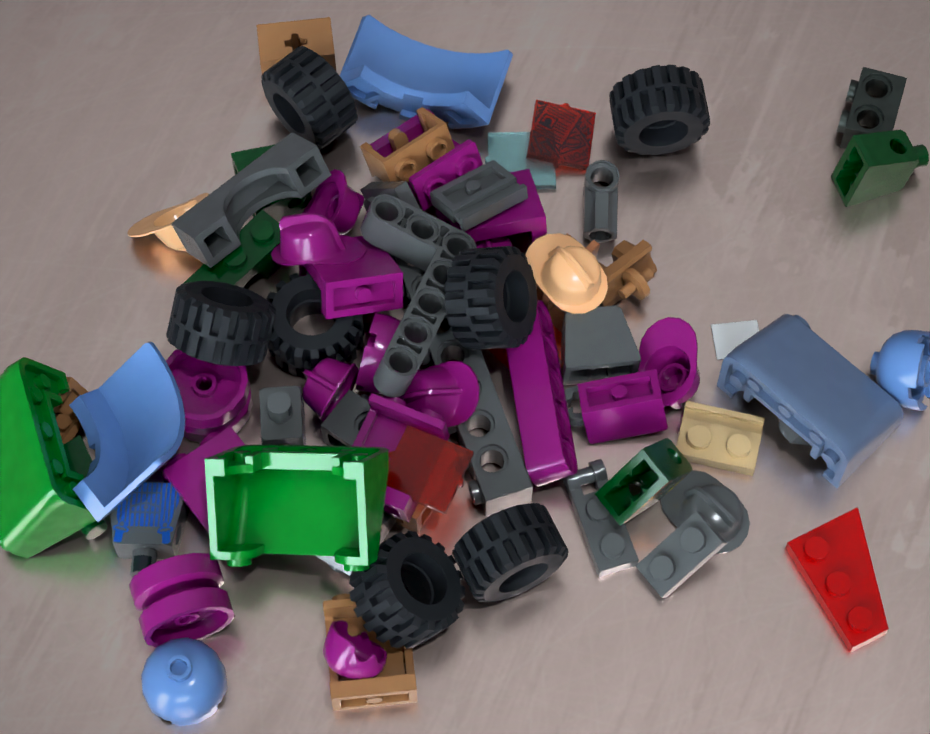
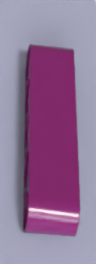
M540 299L537 300L536 320L533 323V330L531 335H528L527 341L524 344H520L519 347L506 348L525 465L530 479L538 487L574 475L578 470L553 323L546 305Z

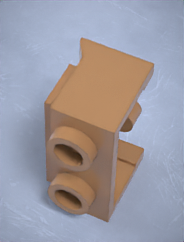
M421 107L416 112L424 133L409 142L404 132L398 128L392 129L388 134V140L393 153L387 157H383L373 150L372 146L367 142L362 144L360 148L372 177L377 176L383 182H408L410 176L454 149L455 146L446 122Z

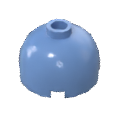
M904 330L895 333L884 342L880 352H874L871 359L870 372L872 375H876L877 385L906 409L923 411L928 407L922 401L924 395L930 398V331Z
M188 637L170 639L156 647L146 659L141 674L143 696L152 713L178 726L198 724L211 717L218 709V704L222 701L223 695L226 694L228 688L226 670L218 654L204 642Z

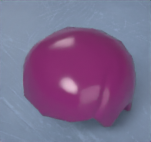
M346 621L331 622L323 647V655L328 666L336 674L349 679L373 678L380 674L386 664L387 652L379 644L369 640L366 631L361 632L357 636H351L348 634V624Z

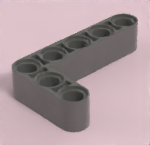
M381 194L371 201L361 224L362 236L370 244L426 271L374 373L373 381L376 389L384 396L394 398L404 395L408 390L447 312L445 309V282H447L448 269L452 267V260L456 255H459L460 251L477 247L473 238L462 230L394 196Z

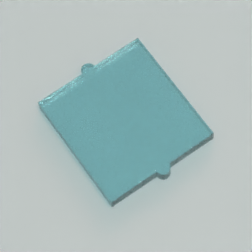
M544 131L545 133H547V134H549V135H551V136L554 137L553 134H551V133H549V132H547V131ZM534 132L488 133V156L485 158V164L495 160L509 172L530 169L536 189H556L555 165L558 164L559 158L546 142L543 145L552 156L540 154L534 137L532 138V136L535 135L537 137L539 134H533ZM538 132L554 141V138L544 134L543 132ZM541 136L537 138V141L541 143L546 141V138ZM531 141H532V144H533V147H534V149H535L536 154L534 153V151H533V152H530V150H531L530 148H532V146H531ZM540 144L539 147L543 150L542 154H544L545 152L549 154Z

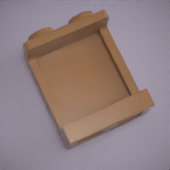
M339 594L333 596L331 600L323 601L326 637L331 622L344 620L348 624L347 630L349 635L357 636L361 632L366 631L369 640L379 644L387 652V660L383 671L373 678L349 679L336 674L329 667L330 695L333 711L418 702L412 648L406 649L404 645L400 648L391 647L389 640L384 643L377 640L376 633L373 630L368 632L364 628L365 621L363 618H357L354 611L357 605L356 602L351 601L350 594Z

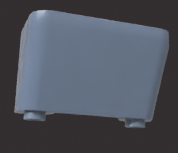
M783 314L735 347L723 359L717 386L730 398L738 391H744L743 398L748 403L755 397L812 446L810 456L816 460L821 455L826 462L827 469L823 472L822 476L837 489L900 426L904 415L902 411L903 406L813 332L807 321L799 315Z

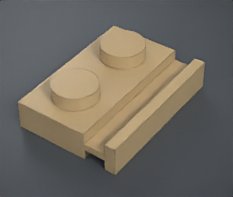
M686 401L676 447L688 462L753 476L765 418Z

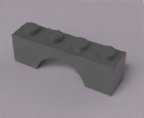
M291 132L172 222L171 225L186 251L212 268L241 245V228L257 210L280 199L302 198L330 177L331 173L317 145Z

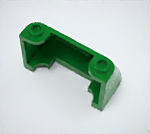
M25 357L9 365L0 375V546L15 555L30 558L96 520L73 491V488L84 479V476L70 470L53 408L63 403L61 395L70 391L66 374Z
M243 445L206 458L205 476L210 560H226L227 566L241 567L252 564V558L263 553L335 556V562L344 564L345 571L368 570L370 564L377 561L389 474V449L359 446Z

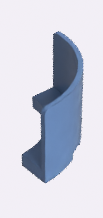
M366 15L362 17L340 77L353 98L373 109H376L377 105L380 104L400 112L399 119L407 121L417 115L416 110L423 107L433 112L435 116L444 122H449L448 126L451 129L474 128L490 123L513 53L509 50L492 53H462L436 48L401 35L371 15Z
M153 342L145 343L98 389L79 395L69 405L84 429L89 448L95 450V459L90 463L86 478L81 480L73 488V491L97 522L106 518L176 453L184 437L185 412L180 390L167 362Z

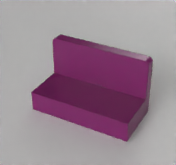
M657 369L577 384L582 417L590 444L668 429Z

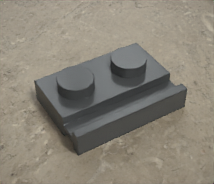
M492 160L431 191L430 197L431 204L453 223L458 222L461 230L465 232L528 199L527 186L524 183L519 185L514 175L495 160Z

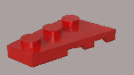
M858 507L787 542L786 550L850 653L886 635L889 628Z

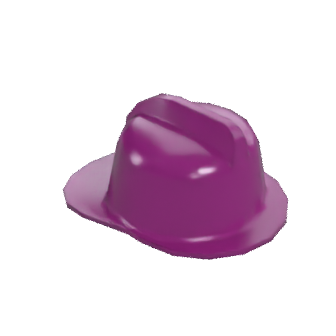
M334 169L330 171L331 176L318 185L312 199L302 213H318L326 216L334 222L339 234L345 235L353 228L364 204V197L347 185L346 176L341 170Z
M301 213L284 216L280 219V244L273 249L271 256L274 262L286 266L304 264L340 265L356 262L364 257L367 250L365 244L359 239L340 235L334 222L326 216L318 213Z
M667 317L655 322L645 332L639 347L641 362L638 372L657 369L664 407L670 405L674 409H682L683 403L693 397L700 384V372L697 366L698 343L696 333L691 325L681 318Z
M325 358L313 370H304L303 373L307 380L303 387L302 398L323 422L348 390H353L359 372L356 364L350 365L336 359Z
M449 361L417 371L406 393L398 398L406 403V407L419 412L421 408H426L440 414L448 428L460 425L468 421L472 416L479 401L480 386L477 375L469 365L462 361Z

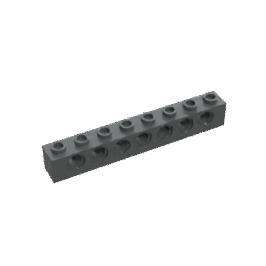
M388 253L403 271V298L405 297L409 306L426 271L416 266H410L408 262ZM446 312L440 326L447 327L449 330L444 333H436L422 364L423 366L427 364L434 366L455 359L469 365L477 375L480 391L475 412L468 421L457 426L448 427L449 434L455 433L459 443L454 449L455 452L459 453V466L461 470L466 468L469 470L472 481L467 482L471 499L474 505L481 504L485 517L509 507L531 503L533 486L480 349H469L460 344L459 338L456 339L452 333V326L449 325ZM474 428H483L488 433L484 436L476 437L471 435L469 431ZM487 463H497L502 468L497 472H487L482 466Z

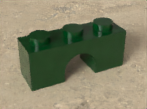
M262 209L241 229V245L212 268L203 264L184 283L215 281L243 288L257 273L268 280L282 266L274 262L271 256L273 249L280 244L279 222Z

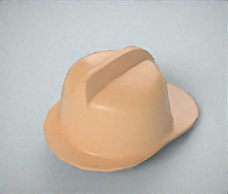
M200 194L186 203L158 211L143 218L128 230V236L141 237L154 233L167 247L178 251H186L171 223L209 194Z
M560 233L546 234L537 238L528 247L525 256L527 257L528 264L532 267L536 284L559 309L571 314H585L596 309L604 301L608 290L607 276L595 255L588 249H585L573 237Z

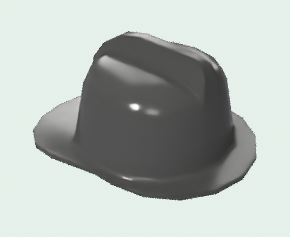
M692 470L660 499L663 512L676 527H679L694 512H701L727 543L716 554L731 552L741 546L748 535L750 526L748 511L735 492L706 472Z

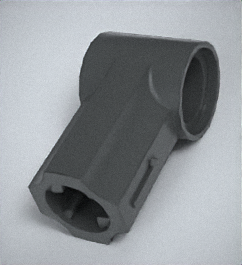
M598 160L591 163L586 169L584 179L583 238L591 241L595 240L598 243H606L617 238L618 184L620 175L617 167L610 161ZM603 181L609 184V186L598 187L594 182Z

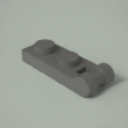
M602 459L589 462V467L579 469L576 474L563 478V482L598 577H602L634 567L638 564L639 559L626 525L620 526L595 495L609 481ZM593 482L596 491L584 495L581 486Z

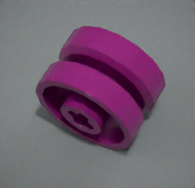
M178 349L173 351L166 362L176 380L185 412L184 437L190 441L201 443L210 433L215 431L221 433L230 426L238 433L249 420L253 406L246 365H219L196 359Z
M210 554L177 555L142 569L132 578L129 588L136 609L142 612L138 620L147 645L158 647L170 639L184 637L202 640L220 632L231 623L235 615L228 592L221 589L224 579L218 560H210Z

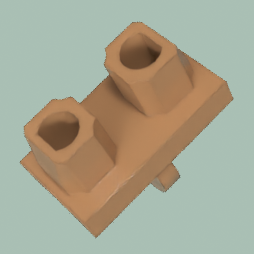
M644 239L637 245L623 240L614 247L611 253L613 258L612 264L606 267L599 262L607 276L608 285L607 293L600 307L613 306L620 299L625 300L631 294L640 300L645 299L650 294L647 282L657 272L656 265L651 258V244Z

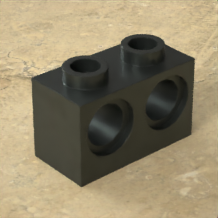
M863 67L859 81L851 79L845 100L852 103L851 110L842 111L837 132L844 133L840 148L846 149L853 135L892 131L894 129L907 78Z

